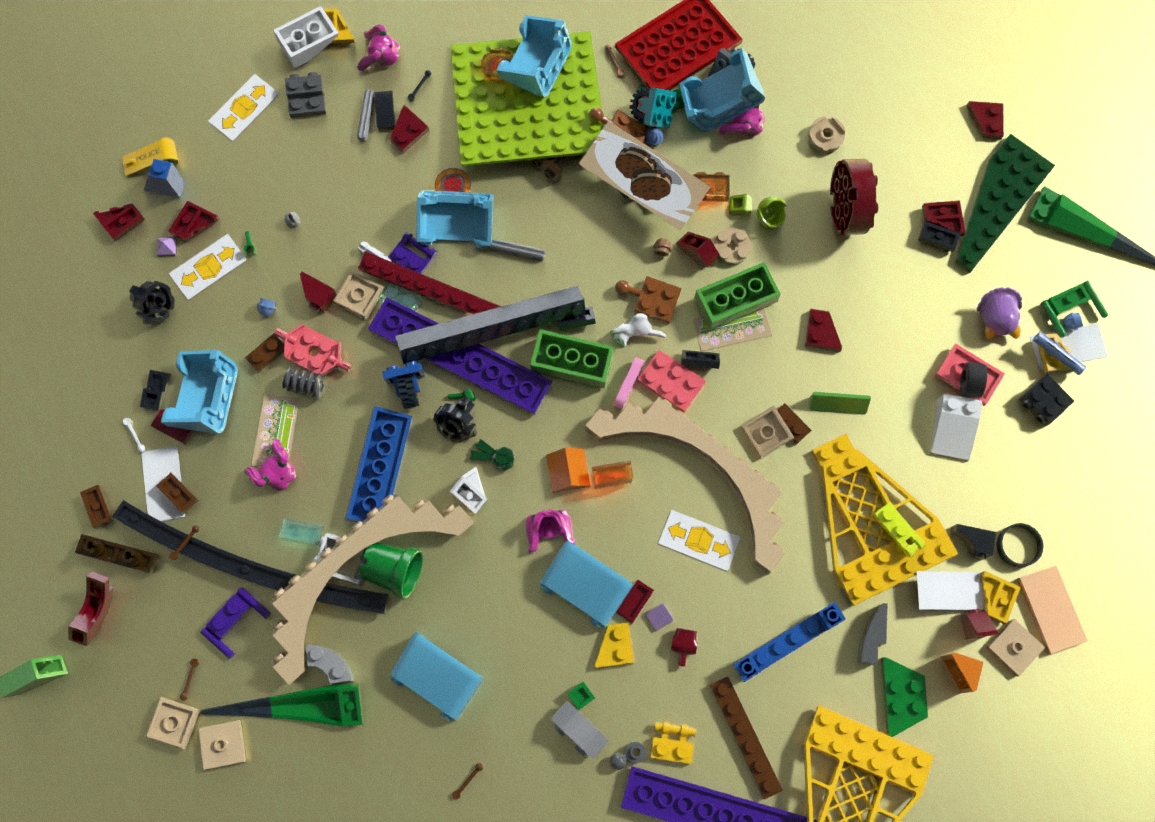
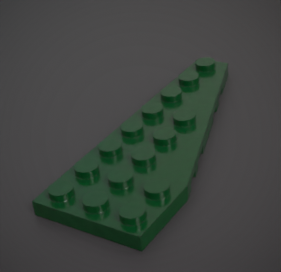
M1012 134L1007 137L987 163L986 171L972 208L970 220L965 230L966 233L955 260L958 265L971 273L1055 166Z

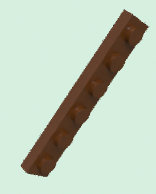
M727 676L710 684L709 686L763 799L783 791L729 677Z

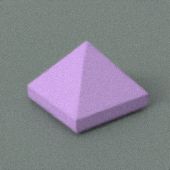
M176 237L157 238V256L176 255Z

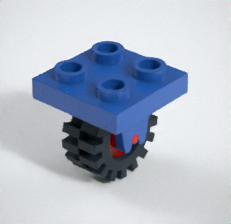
M412 361L406 363L405 367L391 366L386 368L387 371L382 372L383 378L388 385L394 384L396 395L401 398L403 408L419 406L417 393L420 392L417 378L425 376L421 363Z

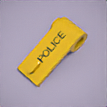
M161 138L155 143L122 156L125 176L129 177L151 168L153 159L172 162L176 166L178 164L175 142L169 138Z

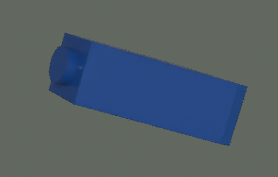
M153 159L144 191L180 198L185 181L172 162Z

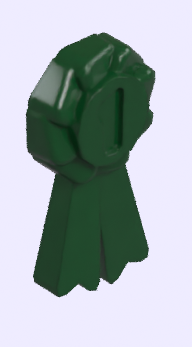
M482 439L475 445L480 451L471 450L472 455L469 457L473 461H492L494 467L502 471L512 468L516 461L515 454L511 449L502 447L495 450Z

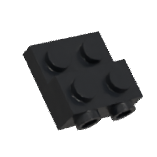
M1048 373L1019 398L1022 406L1026 410H1030L1037 422L1045 427L1058 418L1074 402Z

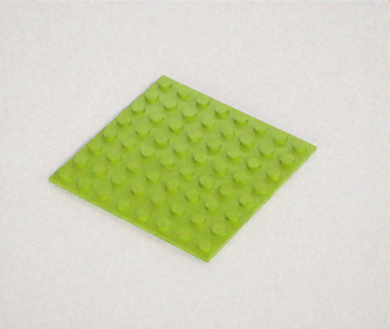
M591 31L569 33L572 42L570 54L547 97L537 96L506 80L504 81L499 77L497 70L493 72V75L488 71V63L496 57H503L511 62L523 38L450 45L461 166L587 153L604 128L603 123L593 122L589 118V112L592 108L597 107L602 110Z

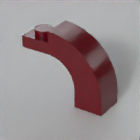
M92 571L86 576V597L80 612L68 626V640L88 646L98 633L107 615L113 596V587L109 585V577Z

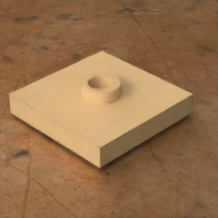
M351 270L333 303L367 320L385 288Z
M774 405L741 425L761 458L795 439Z
M1012 619L987 647L1016 676H1020L1045 648L1016 619Z
M160 697L145 737L180 749H186L200 709Z
M241 720L199 728L204 770L246 762Z

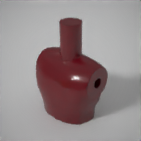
M676 628L671 650L679 653L678 666L685 667L687 655L696 654L698 644L697 631Z

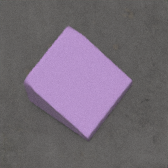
M664 603L645 614L655 631L673 621Z

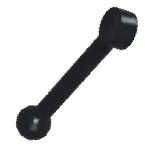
M430 70L425 71V76L416 89L408 95L409 101L413 102L415 100V95L426 79L431 76Z

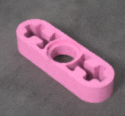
M635 357L615 399L614 407L623 409L643 367V360Z

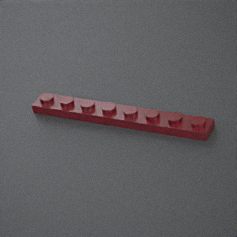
M366 251L358 266L359 271L463 313L476 314L502 307Z

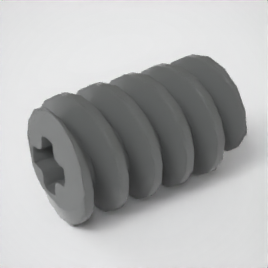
M292 367L288 368L282 383L283 389L286 388L287 391L293 390L294 393L308 394L309 397L315 395L316 399L322 397L326 386V380L322 381L320 374L314 379L313 372L307 377V371H303L302 375H300V369L297 368L293 373Z

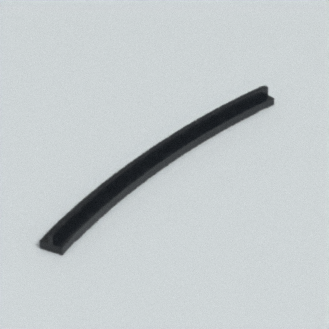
M124 500L112 515L113 518L174 551L177 550L188 536V534L161 522ZM191 537L179 552L219 571L277 591L280 588L284 590L289 586L288 582L296 575L237 556L194 537ZM326 583L316 601L344 608L385 614L388 607L389 594Z

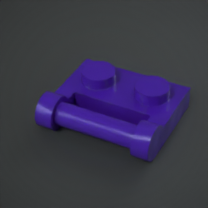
M407 231L388 257L398 265L423 274L437 256L438 251L422 245L421 242H416V239L412 237L413 235ZM410 243L425 253L427 257L423 259L408 249L406 245Z

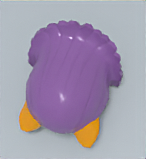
M1010 287L995 288L981 298L977 311L982 312L983 320L986 324L985 336L987 339H991L995 335H1010L1015 339L1020 337L1021 329L1019 324L1021 318L1019 310L1022 308V297L1017 290Z

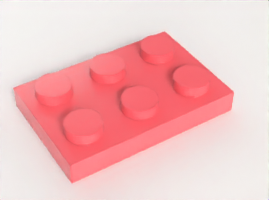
M955 343L935 376L960 391V379L964 364L966 362L985 364L988 375L984 395L981 398L970 397L982 400V405L985 406L1005 373Z
M658 350L637 382L661 398L668 400L673 406L685 413L706 383V380Z

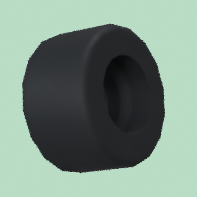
M972 362L964 364L960 379V392L962 396L981 398L984 395L988 375L985 364Z

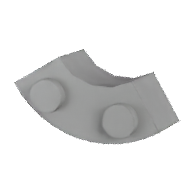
M306 646L307 665L322 669L328 676L330 684L354 682L352 670L341 655L322 646Z
M568 701L551 717V720L556 724L554 729L562 736L567 734L577 744L575 749L583 757L587 754L593 759L609 741Z

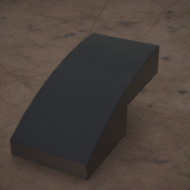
M393 91L374 92L377 128L395 127Z
M155 370L149 371L147 387L143 388L140 407L160 411L168 389L171 373Z

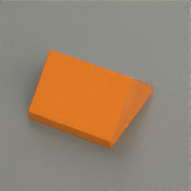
M562 448L546 455L552 493L590 487L584 449Z
M958 653L946 654L940 657L960 693H969L977 690L983 661Z

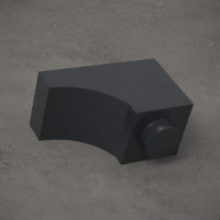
M961 524L951 527L950 534L960 538L968 548L967 554H972L974 558L985 560L993 555L996 532Z

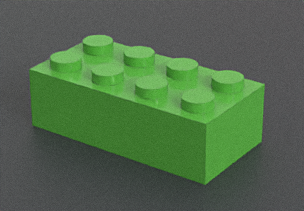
M765 262L697 289L694 299L711 330L778 302L781 293Z
M540 329L530 367L536 373L605 389L614 346Z

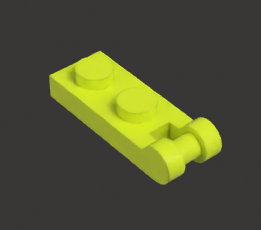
M890 502L874 513L873 516L909 558L915 555V551L921 550L926 546L925 541L915 533ZM909 538L913 542L911 545L906 543Z

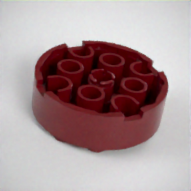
M842 159L834 167L830 183V195H833V206H830L834 228L839 235L866 234L870 228L874 227V216L878 213L879 209L876 202L878 177L874 175L872 163H869L866 159Z

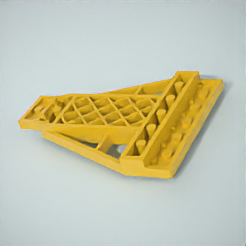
M847 434L811 451L820 467L824 486L833 564L832 572L841 589H844L852 606L917 575V571H925L958 554L939 518L858 449L855 450ZM853 474L851 482L842 480ZM876 474L906 499L893 505L895 509L910 502L931 521V523L915 530V533L925 541L926 546L921 550L915 551V555L911 558L902 551L893 539L882 536L884 528L876 519H873L875 509L880 510L882 508L877 506L878 498L883 507L890 502ZM856 475L866 478L864 487L854 484ZM869 481L873 486L874 490L867 488ZM839 483L849 486L847 495L837 492ZM852 488L862 490L860 500L850 496ZM866 492L876 495L873 504L863 501ZM831 497L848 527L837 534L834 531ZM849 500L859 503L856 512L846 509ZM862 505L872 508L869 517L859 514ZM858 517L868 521L866 530L856 527ZM871 522L881 525L879 534L869 531ZM850 532L863 556L846 565L839 566L835 538ZM867 535L877 538L875 547L865 544ZM910 538L906 541L908 545L913 543ZM881 539L890 542L879 548Z
M817 706L812 723L808 727L802 744L804 746L807 822H813L812 784L826 790L816 822H824L825 818L827 822H832L828 811L836 807L842 820L837 822H848V819L855 816L858 822H863L860 814L868 811L865 822H874L877 813L892 819V822H900L922 796L934 755L822 706ZM810 750L836 760L828 785L811 778ZM849 768L854 780L846 784L841 771ZM855 769L867 775L859 778ZM869 777L874 789L865 792L860 780ZM839 778L842 786L836 788V784ZM856 782L861 794L852 798L847 786ZM886 783L913 794V797L897 816L881 809L879 806ZM843 788L848 800L839 803L834 791ZM875 791L870 803L866 794ZM863 797L867 809L859 812L854 800ZM833 799L835 806L829 808L831 800ZM850 802L855 814L845 817L841 805Z

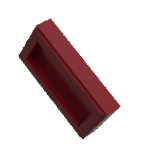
M637 580L616 613L633 624L654 590L640 580Z

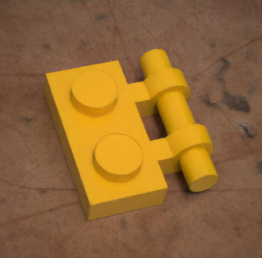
M655 722L654 731H660L662 735L661 738L653 737L650 758L692 764L694 743L686 742L687 736L695 737L696 729L689 728L688 725L683 724L676 726L670 725V722ZM668 734H679V741L668 739Z

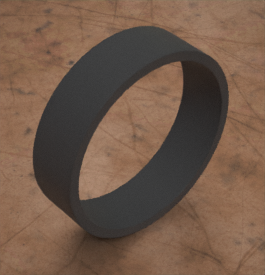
M1016 523L1003 529L996 543L1001 559L1008 565L1017 568L1027 567L1036 563L1042 556L1044 548L1039 532L1032 526L1024 523ZM1020 527L1026 529L1034 536L1037 543V553L1030 563H1016L1004 552L1002 542L1008 529Z

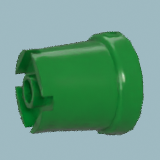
M378 542L368 546L363 558H367L365 565L361 564L360 578L392 591V594L397 598L407 599L419 580L423 566V552L414 547L404 549Z

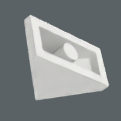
M477 467L464 474L450 490L452 497L474 514L478 512L487 500Z

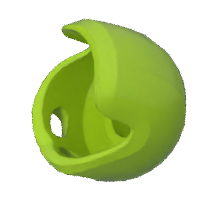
M775 196L764 198L757 208L759 222L770 228L781 226L786 218L784 207L787 206L785 201Z

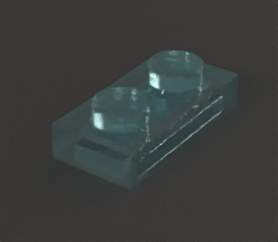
M389 282L380 296L382 300H385L387 297L415 312L423 299L422 296Z
M284 518L280 538L319 546L324 526Z

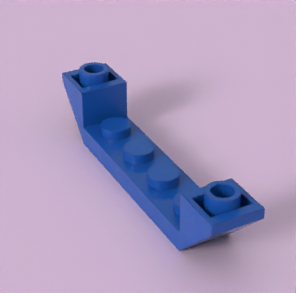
M836 602L748 654L733 664L742 681L746 682L765 668L846 620Z

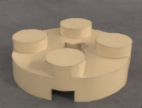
M820 117L810 127L808 133L809 141L815 149L823 154L836 151L844 142L845 127L836 118ZM824 131L831 133L829 138L824 136Z
M736 228L720 231L714 242V246L720 254L718 256L719 259L727 265L742 263L748 257L751 250V242L747 233ZM730 243H734V245H736L737 247H735L734 250H731V248L727 247V245H730Z

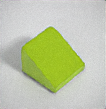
M748 194L730 196V214L751 215L752 198Z

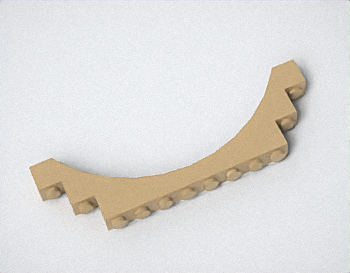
M658 397L645 414L642 413L643 410L638 405L629 403L615 420L613 419L614 416L607 410L599 409L585 425V431L599 442L625 436H649L670 440L690 448L709 460L727 478L737 492L747 513L752 534L753 563L767 574L773 571L785 555L782 551L783 548L775 542L772 544L770 542L783 525L778 514L768 511L782 493L775 483L766 481L761 472L748 467L749 464L744 459H738L733 455V451L727 446L723 447L717 443L718 440L713 435H707L703 432V428L699 424L690 422L685 413L680 410L677 412L666 399L662 400Z
M390 494L382 501L383 505L377 509L375 507L367 514L368 518L363 522L358 521L351 528L352 532L347 536L343 534L336 540L337 544L332 549L329 547L320 554L321 558L317 562H310L304 568L305 572L300 576L298 574L295 575L288 582L289 586L284 590L280 588L273 594L272 604L286 620L283 621L281 619L273 626L272 636L286 651L279 652L273 658L272 666L288 685L305 671L304 640L308 619L317 597L333 574L347 560L365 547L388 537L409 532L427 531L460 536L474 522L457 503L448 505L443 510L444 514L441 515L428 499L424 501L420 499L413 505L414 509L411 511L397 494L394 496Z

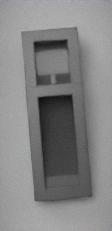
M887 603L879 605L866 624L858 649L857 663L878 664V645H885L887 639Z

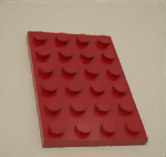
M683 0L616 42L615 48L648 89L654 87L670 90L714 62L719 50L722 48L727 51L732 50L742 44L743 39L710 0Z

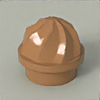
M666 238L658 239L653 245L655 249L654 254L666 257L672 249L670 241Z

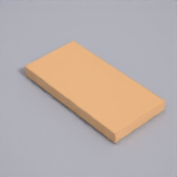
M1057 566L1018 578L1048 654L1088 642Z

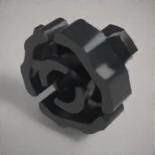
M146 281L140 287L133 285L129 291L130 301L133 302L132 307L139 310L136 312V316L143 320V324L149 325L153 321L162 322L170 316L169 312L162 309H174L175 299L171 294L170 287L165 283Z
M464 398L456 405L446 403L435 412L433 421L437 426L438 432L445 438L451 434L450 440L452 442L461 443L463 440H468L470 437L472 438L477 435L475 430L476 424L472 422L473 417L471 416L475 410V404L470 399Z

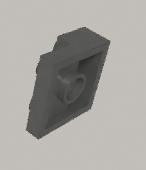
M310 72L307 76L300 77L298 74H292L289 78H285L290 118L326 114L324 81L321 74L318 75L316 72Z

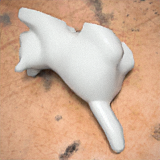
M643 313L630 318L628 324L623 323L610 331L612 334H615L614 340L624 347L628 339L633 336L650 335L666 337L665 333L652 330L647 316Z

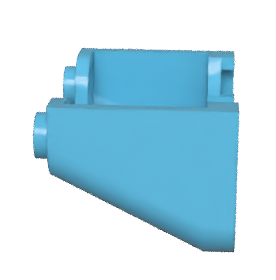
M526 15L519 26L523 40L511 62L503 60L497 67V73L503 80L537 96L547 97L570 54L572 47L571 38L564 20Z
M742 48L730 55L729 61L731 65L704 80L691 76L679 83L687 118L703 131L713 130L760 105L765 100L763 89L750 59Z
M420 191L417 196L416 242H421L422 245H431L436 239L473 241L474 244H477L478 248L491 246L494 195L486 193Z
M219 350L179 351L176 367L184 376L176 408H166L162 415L161 423L174 428L207 433H222L226 425L237 378V365Z
M567 540L540 581L543 591L549 595L552 592L558 594L582 610L592 619L590 622L598 628L602 626L604 628L607 627L633 586L627 579Z
M417 632L414 633L390 673L393 676L391 681L400 687L402 684L406 685L442 711L440 715L449 721L452 718L455 720L459 718L484 681V678Z

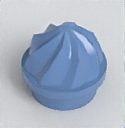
M651 128L647 131L645 139L649 145L657 146L663 141V133L658 128Z
M260 298V302H257V310L262 316L272 315L274 310H276V307H274L275 301Z
M1071 312L1065 316L1063 326L1068 330L1075 331L1083 327L1079 312L1075 314Z

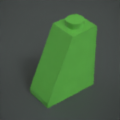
M62 655L31 659L0 676L2 698L22 694L67 675L68 672Z

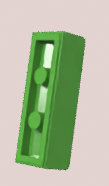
M813 392L810 396L809 409L821 412L866 414L871 396Z

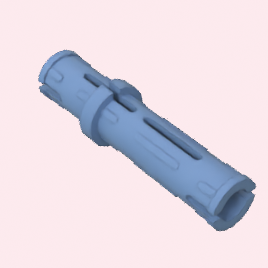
M1038 332L1034 336L1032 341L1045 349V353L1054 356L1077 375L1084 372L1086 365L1061 348L1057 341H1052L1042 332Z

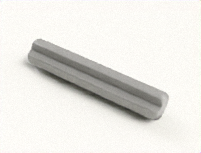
M366 90L364 93L357 138L360 141H366L368 137L375 93L372 90Z
M493 239L491 243L492 250L541 261L545 258V250L497 239Z

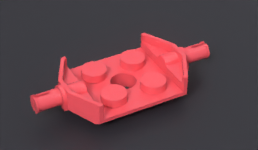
M301 324L289 333L279 328L274 333V336L283 339L285 342L284 356L286 359L318 375L320 374L322 377L336 368L349 372L352 365L341 359V343L339 341L336 342L306 327L305 324ZM318 348V355L310 356V349Z

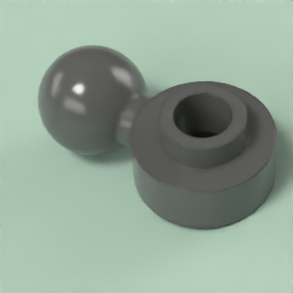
M639 742L628 744L624 754L615 753L611 756V767L615 770H621L625 767L627 761L634 764L641 762L646 755L645 747ZM633 749H638V756L633 755Z

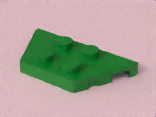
M883 657L881 660L887 735L893 737L928 718L926 684L924 675Z

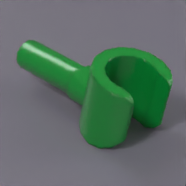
M246 231L244 252L248 255V249L253 248V253L256 254L257 250L252 245L250 232Z
M470 389L464 390L463 393L448 394V399L464 397L470 399L471 402L476 400L474 392Z

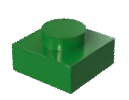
M584 681L567 693L578 710L595 699Z

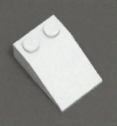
M321 6L273 30L278 44L294 69L312 60L339 35Z
M945 393L937 399L930 454L966 461L970 460L980 421L982 400Z

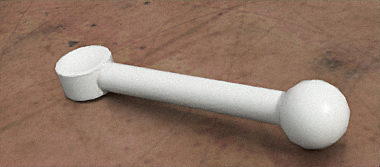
M125 418L123 424L130 430L138 446V451L144 452L145 446L141 445L131 426L132 421L129 418Z

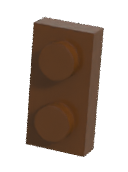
M273 333L245 358L259 373L284 352L285 344L277 336H274Z
M785 403L777 410L795 439L793 441L796 444L812 431Z
M171 472L156 485L183 514L199 501Z
M98 484L80 492L93 528L97 529L114 521L101 485Z

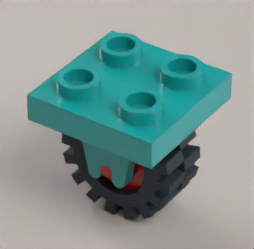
M654 87L637 90V94L634 93L632 95L634 99H630V102L633 104L629 105L630 109H633L630 111L634 115L633 117L638 121L644 122L645 125L670 128L677 92Z

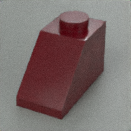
M689 231L676 243L695 263L705 267L711 265L720 255L710 238Z
M301 271V282L309 307L316 312L320 310L325 313L337 295L334 288Z
M979 609L967 610V614L961 616L966 640L998 634L995 625L986 611L979 612Z

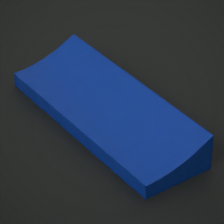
M377 406L372 409L344 520L363 522L368 518L367 514L373 508H380L383 505L382 501L390 494L393 496L412 419L411 415Z

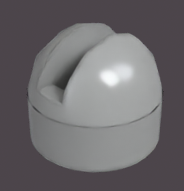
M289 212L285 215L284 220L289 228L299 226L300 218L296 213ZM292 217L295 222L291 223L289 218Z

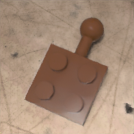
M592 108L589 112L591 121L601 122L605 125L610 121L643 143L648 128L619 109L614 113L612 120L604 116L600 108Z
M646 276L642 290L631 287L625 280H620L615 285V290L618 294L625 295L628 293L639 297L634 312L643 313L648 317L668 324L671 321L682 289Z

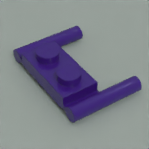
M242 587L235 595L233 594L200 632L228 659H231L235 653L221 639L250 607L254 608L265 619L271 615L263 605Z

